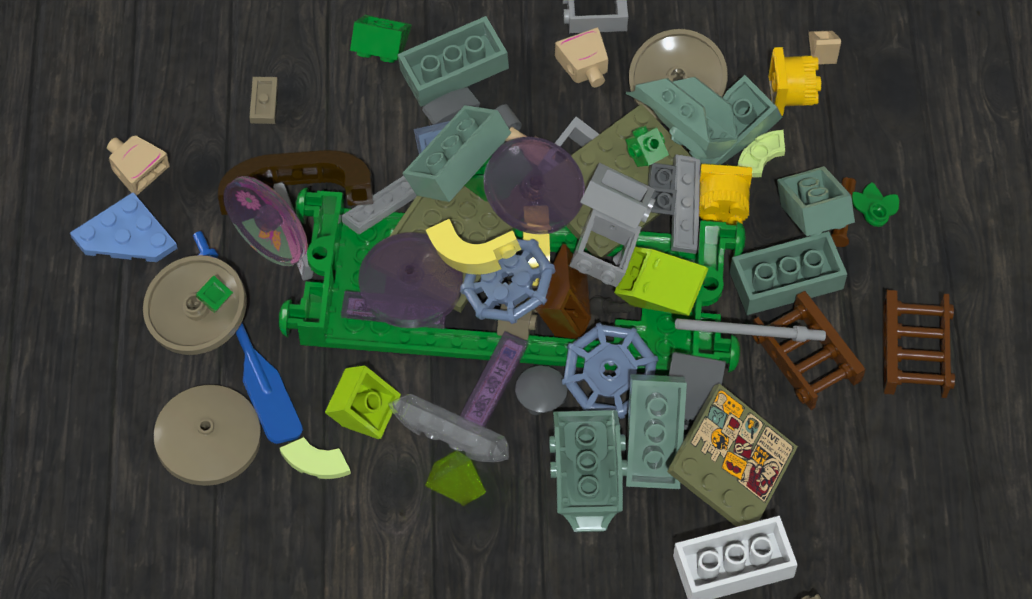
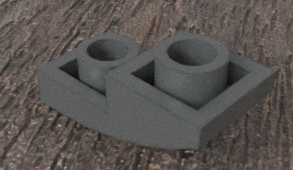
M466 87L431 101L423 107L422 111L431 123L435 125L451 121L464 105L479 107L480 102L469 88Z
M653 163L649 166L648 186L655 189L651 197L655 199L650 213L674 215L677 190H674L677 166Z

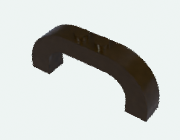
M333 150L269 154L250 158L231 168L223 176L218 188L221 215L247 213V204H244L243 200L238 198L240 195L236 192H239L238 189L243 190L242 188L250 189L252 192L259 190L243 178L245 176L257 179L269 187L277 183H283L284 185L335 183L345 188L348 206L373 204L371 176L367 165L354 155Z

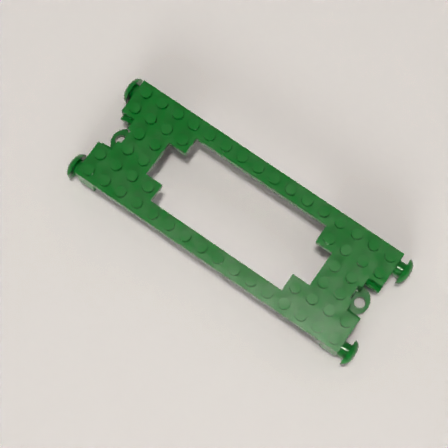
M308 187L299 192L296 200L297 218L304 225L306 224L307 216L314 218L312 242L307 250L308 265L317 275L324 276V283L305 282L304 296L301 298L300 305L292 304L291 299L284 301L279 312V329L287 338L289 337L290 329H298L300 345L491 361L496 360L505 341L509 340L523 347L516 363L566 366L568 353L566 347L577 339L529 336L528 340L499 336L497 333L407 326L409 303L384 301L387 276L371 268V262L405 213L393 212L359 235L342 222V215L351 210L344 208L343 193L329 191L313 193L309 192ZM701 221L698 235V251L696 254L671 251V234L640 231L635 247L653 249L709 268L696 298L695 309L693 305L689 316L642 308L641 321L615 319V327L628 329L634 327L637 329V333L654 356H658L659 362L656 364L655 374L669 375L673 352L726 361L728 373L736 369L740 359V343L736 336L731 334L730 339L721 338V333L679 330L675 328L676 319L721 322V314L701 313V306H710L716 303L722 295L724 287L725 249L733 250V257L741 255L743 252L746 236L742 223L736 221V225H726V222ZM522 222L514 230L516 239L523 240ZM549 224L550 252H559L562 245L566 244L570 251L574 253L579 241L575 235L564 225ZM620 245L607 256H616L624 248V245ZM585 247L583 252L592 255ZM313 255L326 257L324 259L318 260L315 259ZM332 270H336L335 283L333 281ZM704 286L717 288L715 290L710 291L705 289ZM349 299L408 305L403 314L402 322L347 316ZM614 337V342L606 343L622 345L624 338ZM593 341L584 347L583 350L589 353L599 346L600 342ZM631 343L627 349L636 360L643 358ZM578 356L576 367L584 368L585 359ZM606 364L604 366L606 370L617 369L615 365L609 366ZM645 366L637 367V372L645 373Z

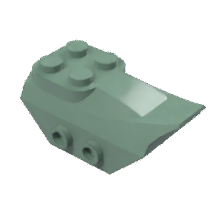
M696 77L673 82L668 78L638 84L635 86V91L626 92L627 95L651 107L658 118L670 128L671 139L675 143L690 150L689 153L696 159L721 157L738 141L732 105Z
M617 410L553 412L554 436H549L550 453H555V462H550L551 478H556L557 513L562 514L568 520L574 532L606 531L612 518L617 513L623 511L622 476H627V460H622L621 451H626L625 434L620 435Z

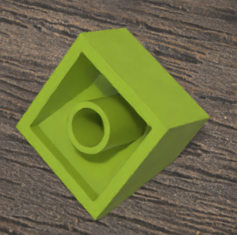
M366 366L346 368L325 413L345 428L381 439L401 394Z

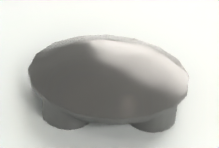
M539 365L528 368L521 373L516 381L515 392L517 399L533 415L553 411L566 401L567 387L562 385L561 381L564 377L559 371L549 366Z

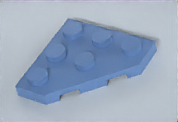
M134 193L126 196L70 232L71 238L85 255L90 256L104 254L110 255L111 258L131 260L134 257L144 258L149 262H158L178 249L176 242Z

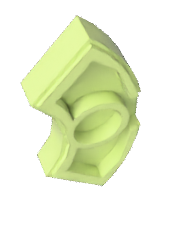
M783 130L771 131L755 138V141L742 151L738 166L751 167L752 177H762L763 168L768 161L785 155Z
M304 437L280 447V452L284 459L301 473L304 472L317 476L320 479H334L351 474L339 448L330 451L319 450L311 446Z

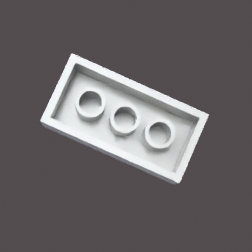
M780 516L675 543L673 554L688 599H715L794 577L797 568V562Z

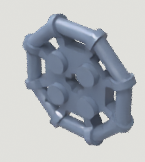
M517 239L521 250H524L522 255L515 254L510 258L498 260L501 270L481 274V282L474 283L476 275L466 273L464 282L460 286V292L468 299L476 312L477 318L480 320L487 318L508 321L514 324L517 323L519 318L547 302L546 295L552 274L555 273V266L550 264L540 249L538 241L535 239L530 241ZM532 257H534L539 265L538 268L533 270L528 264ZM513 276L511 284L508 285L506 282L502 284L505 277ZM537 278H540L537 291H534L532 288L533 281L535 282ZM483 291L488 297L484 303L477 296L478 293ZM528 297L530 298L528 301H526V302L523 303L522 305L518 306L517 308L515 307L517 304H519L520 302L524 301V300L527 299ZM505 304L507 311L493 308L495 305Z
M601 322L596 323L593 329L572 344L569 343L566 347L568 353L564 379L561 380L562 385H566L583 408V411L617 410L619 419H623L629 412V400L622 404L620 396L630 389L631 374L637 373V367L645 366L644 375H655L656 364L659 362L658 356H654L637 333L638 330L634 327L628 329L601 325ZM605 336L624 338V342L622 345L606 343ZM598 338L599 346L589 353L583 350L584 347ZM631 343L643 358L636 360L627 349ZM578 356L585 359L583 374H575ZM606 364L617 367L614 377L603 374L606 370L604 367ZM584 380L593 391L589 399L577 384L578 382ZM598 396L611 397L615 400V406L595 402Z

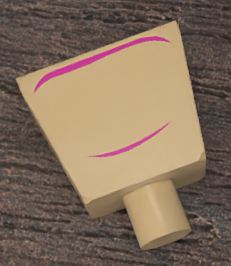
M598 27L555 42V57L574 82L580 83L589 80L594 88L601 86L605 82L603 74L608 70V56Z
M132 136L125 143L118 138H113L107 146V149L112 153L109 160L113 172L129 191L136 196L170 167L166 152L138 136Z

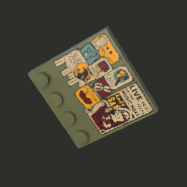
M717 384L711 390L667 472L732 524L739 527L760 520L798 446L721 384Z

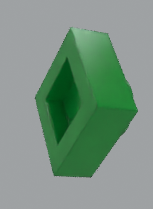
M213 275L195 296L215 313L233 292Z

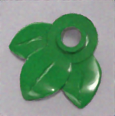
M873 182L866 186L863 193H852V202L855 208L862 212L866 221L873 226L881 227L885 225L889 216L896 214L899 209L898 195L892 194L883 197Z

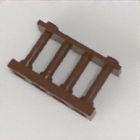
M887 290L883 302L884 394L894 395L897 385L902 383L941 385V398H947L949 390L954 389L955 373H951L950 319H953L954 305L949 304V294H944L940 306L904 304L902 301L897 300L896 290ZM901 314L940 316V329L902 326V323H898V316H901ZM901 336L940 339L941 352L902 349V346H898V339H901ZM901 360L941 362V375L902 372V370L898 369V362H901Z
M803 291L796 296L793 311L766 326L786 327L798 319L804 320L809 329L824 330L826 332L825 340L820 341L824 347L823 350L794 365L787 356V353L810 340L797 342L791 339L779 345L774 337L752 335L757 344H761L794 387L799 401L802 404L806 403L809 409L813 410L818 399L817 393L844 378L849 379L854 386L863 380L866 369L807 292ZM759 317L754 319L753 325L765 326ZM827 359H833L839 366L838 370L812 385H809L802 376V373Z

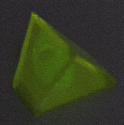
M458 450L434 463L425 484L426 487L461 503L462 506L485 494V489L471 459Z

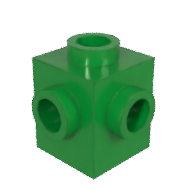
M646 126L639 127L632 131L633 136L625 139L628 145V153L634 159L637 167L649 166L669 155L665 147L664 136L657 127L649 129Z

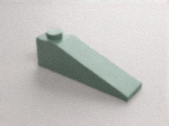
M745 75L726 91L723 97L732 105L738 141L721 157L714 159L703 158L700 160V166L701 164H723L755 141V138L766 133L783 118L777 106Z

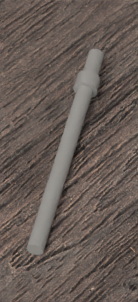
M676 319L675 328L679 330L792 338L793 341L805 342L806 340L824 341L826 338L824 330L807 329L806 326L787 328Z

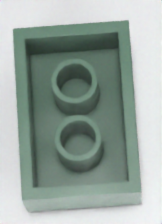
M825 166L777 180L781 207L806 236H817L823 231L841 229L848 224L855 223L851 194Z

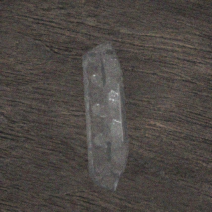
M407 394L388 403L394 415L406 428L418 435L424 432L428 438L433 440L440 439L448 443L454 450L465 451L467 458L480 462H500L509 459V445L505 436L413 394Z

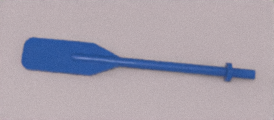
M203 232L194 233L193 237L200 251L199 255L218 258L217 251L209 248ZM241 323L235 333L244 351L243 383L267 438L276 444L295 440L300 437L303 428L278 371L253 348L244 325Z

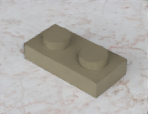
M253 77L250 123L275 124L278 91L277 77Z

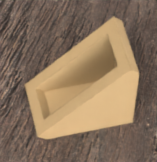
M810 31L811 56L818 57V64H837L841 39L833 31Z

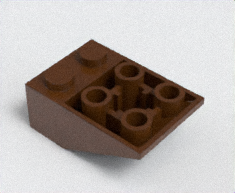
M563 244L553 264L555 266V273L552 274L546 295L547 302L544 305H539L535 310L555 337L579 339L584 335L591 319L587 274L581 273L569 266L573 254L568 246Z

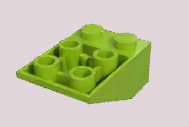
M634 247L626 273L614 293L634 307L689 316L709 268L653 249Z

